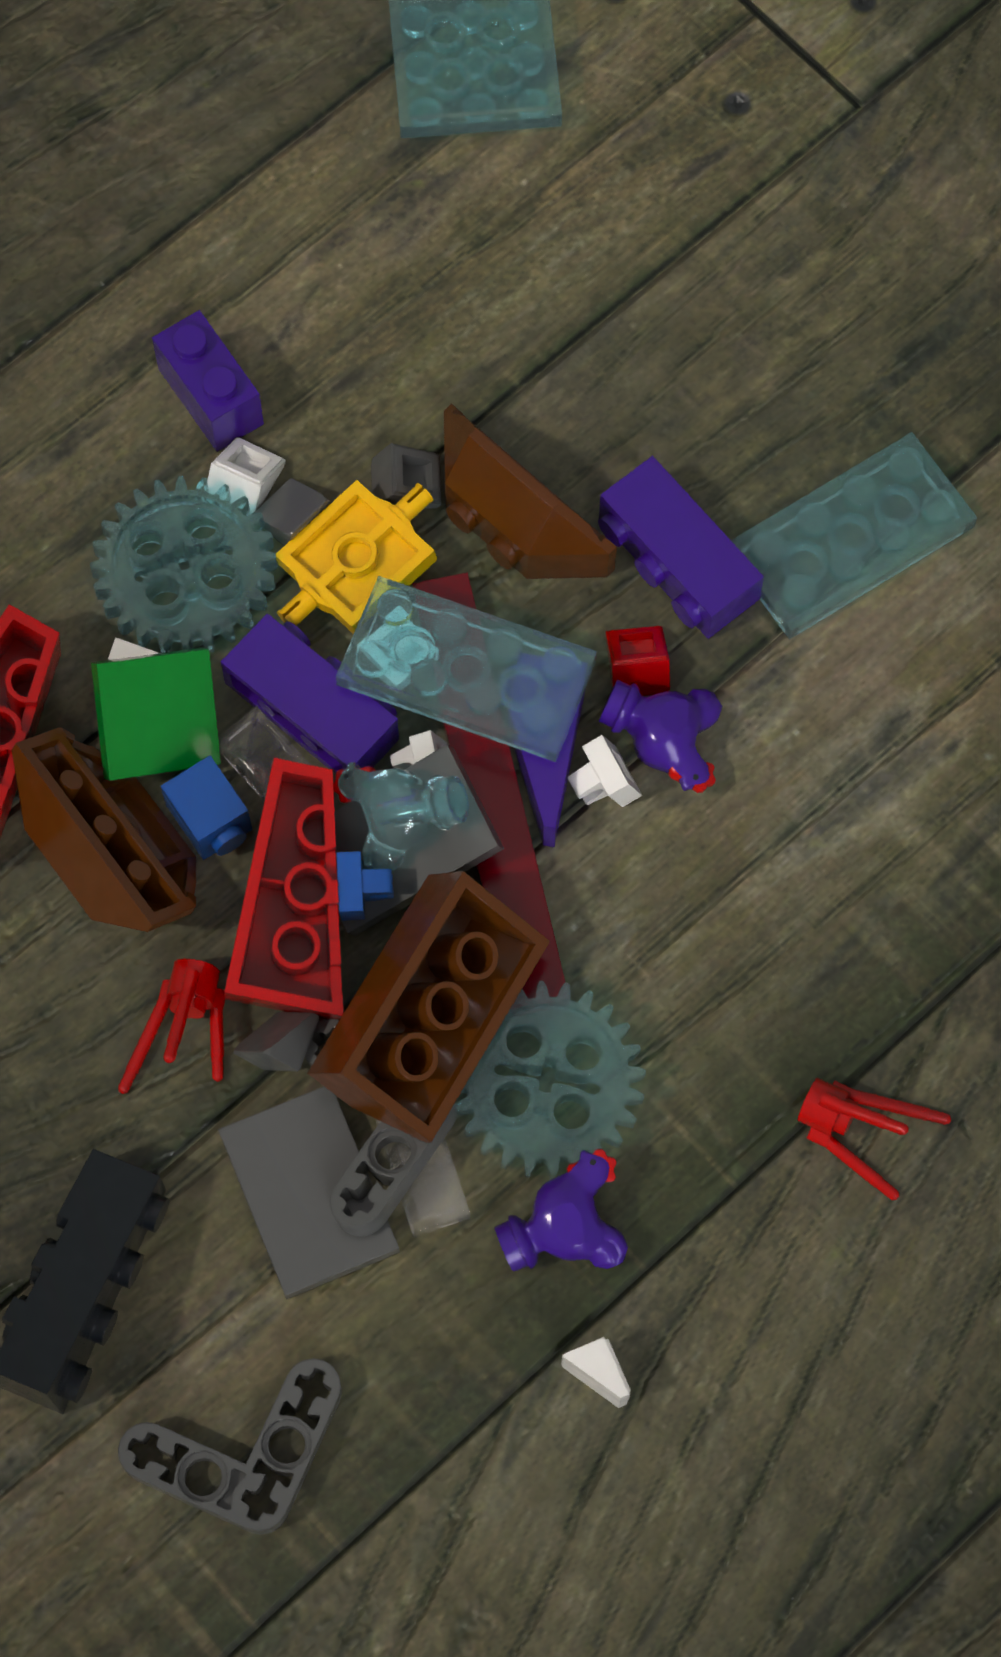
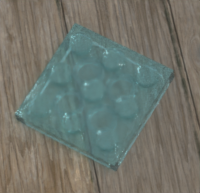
M388 0L401 138L562 126V108L550 0Z

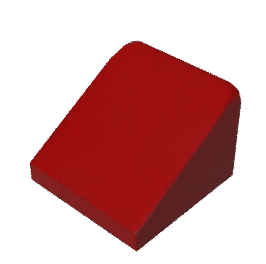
M662 626L606 631L612 689L618 679L629 685L637 684L642 696L655 695L670 690V660Z

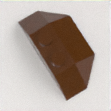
M452 403L444 410L446 513L457 528L467 534L473 531L487 543L490 555L498 564L508 570L514 567L527 579L608 577L615 570L617 551L615 544L593 528L466 418Z
M62 727L15 743L12 755L24 830L91 920L149 932L187 916L196 908V896L194 895L196 887V856L136 777L111 781L104 779L101 751L95 747L75 741V735Z

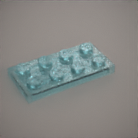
M913 432L731 541L764 576L760 600L790 640L974 528L977 516Z
M378 576L336 675V682L340 687L556 762L595 665L597 651Z

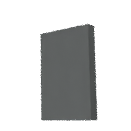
M446 744L335 811L336 852L361 851L363 869H392L394 899L365 902V920L342 921L347 933L357 936L411 904L428 875L457 871L466 872L504 849L455 749L450 745Z
M323 1086L218 1129L286 1300L400 1253L388 1220L375 1233L368 1236H354L346 1233L338 1225L330 1207V1195L359 1151L335 1094ZM366 1172L365 1175L368 1176L369 1181H370V1183H371V1185H372V1187H371V1189H372L374 1186H373V1184H372V1182H371V1179H370V1177H369V1175H368V1172ZM371 1189L362 1200H356L351 1197L347 1201L351 1217L358 1210L366 1213L372 1210L368 1199Z

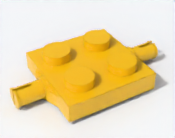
M358 480L350 485L275 554L278 565L298 582L301 589L295 597L277 611L281 620L284 623L289 621L297 626L315 608H319L324 612L332 614L351 633L357 635L437 561L435 550L415 533L410 522L426 506L434 501L426 488L423 489L421 484L416 483L415 487L393 505L386 500L374 496Z

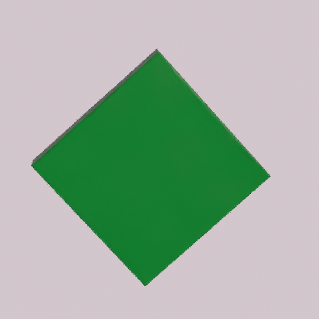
M196 648L91 662L104 779L111 781L185 770L211 755L217 765L221 764L209 649Z

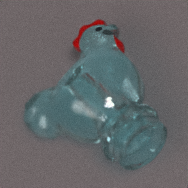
M350 762L346 769L341 768L336 772V781L333 784L334 792L339 795L340 802L347 804L351 801H357L361 803L368 827V835L363 846L362 855L364 864L370 869H392V871L398 869L405 861V852L422 842L432 825L446 831L455 824L464 823L468 818V795L464 784L457 776L443 777L435 775L425 785L412 771L400 768L376 771L371 766L361 768L356 762Z

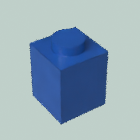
M211 755L161 785L166 807L203 860L214 853L222 856L232 852L247 838L246 833L252 830L248 809Z

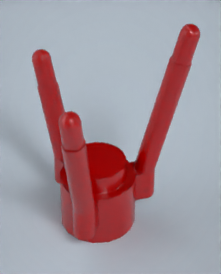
M183 958L174 961L171 978L162 980L157 1003L118 1085V1091L121 1094L129 1092L168 1008L174 1013L163 1056L166 1063L174 1062L187 1018H203L206 1010H209L212 1079L216 1082L223 1079V1009L226 999L224 997L225 990L217 988L220 970L216 966L196 959Z
M817 1077L809 1089L797 1119L798 1122L811 1127L807 1139L825 1147L890 1200H897L899 1198L898 1190L832 1136L833 1132L845 1136L853 1118L899 1135H906L909 1128L905 1123L859 1106V1104L943 1125L951 1122V1116L948 1113L856 1090L835 1080L831 1084Z

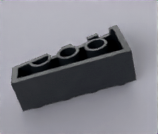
M92 1149L57 1215L56 1227L63 1230L59 1239L48 1238L40 1246L31 1263L32 1270L29 1283L34 1285L28 1296L23 1294L19 1298L13 1297L2 1317V1323L6 1325L2 1336L4 1342L0 1348V1388L61 1414H64L69 1401L79 1402L91 1377L92 1368L86 1366L93 1348L96 1343L103 1346L109 1339L115 1326L118 1311L112 1309L120 1289L122 1286L130 1289L141 1269L144 1254L139 1253L138 1250L148 1230L155 1233L159 1229L167 1212L169 1198L164 1197L166 1189L160 1176Z

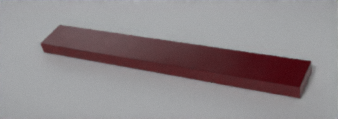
M468 572L412 583V592L422 634L439 650V661L430 670L447 743L455 749L504 847L502 851L476 865L480 885L550 941L510 1008L511 1018L567 1007L570 1004V998Z

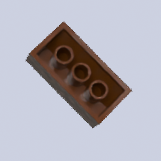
M464 871L428 875L307 1074L352 1108L425 1143H432L550 941Z

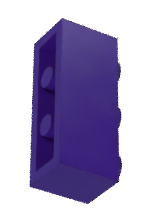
M653 455L600 494L598 525L602 533L617 547L623 545L635 558L634 563L637 571L651 587L656 588L659 585L672 599L671 604L674 612L687 627L694 628L696 626L709 639L760 600L764 576Z
M267 613L220 661L225 684L326 767L332 769L335 774L341 768L349 770L347 772L348 779H343V781L354 789L369 773L358 768L374 767L399 741L397 711L381 694L372 691L368 695L354 684L352 673L339 660L332 656H328L325 660L310 648V640L296 625L289 621L282 625ZM352 773L357 774L356 779L352 777Z

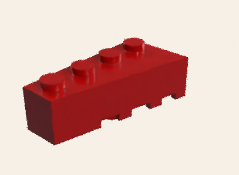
M10 604L0 617V840L18 788L12 749L15 743L35 736L61 656L60 633Z
M274 758L224 997L226 1000L285 1012L314 1013L319 1016V1019L340 1020L343 1015L333 770Z

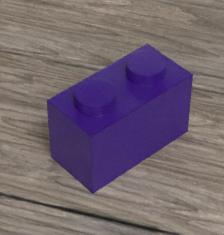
M200 310L152 337L159 371L216 452L227 447L236 437L242 438L264 425L259 392Z

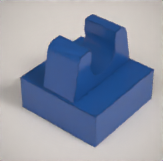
M361 851L336 852L339 913L342 921L365 920V902L394 899L392 869H363Z

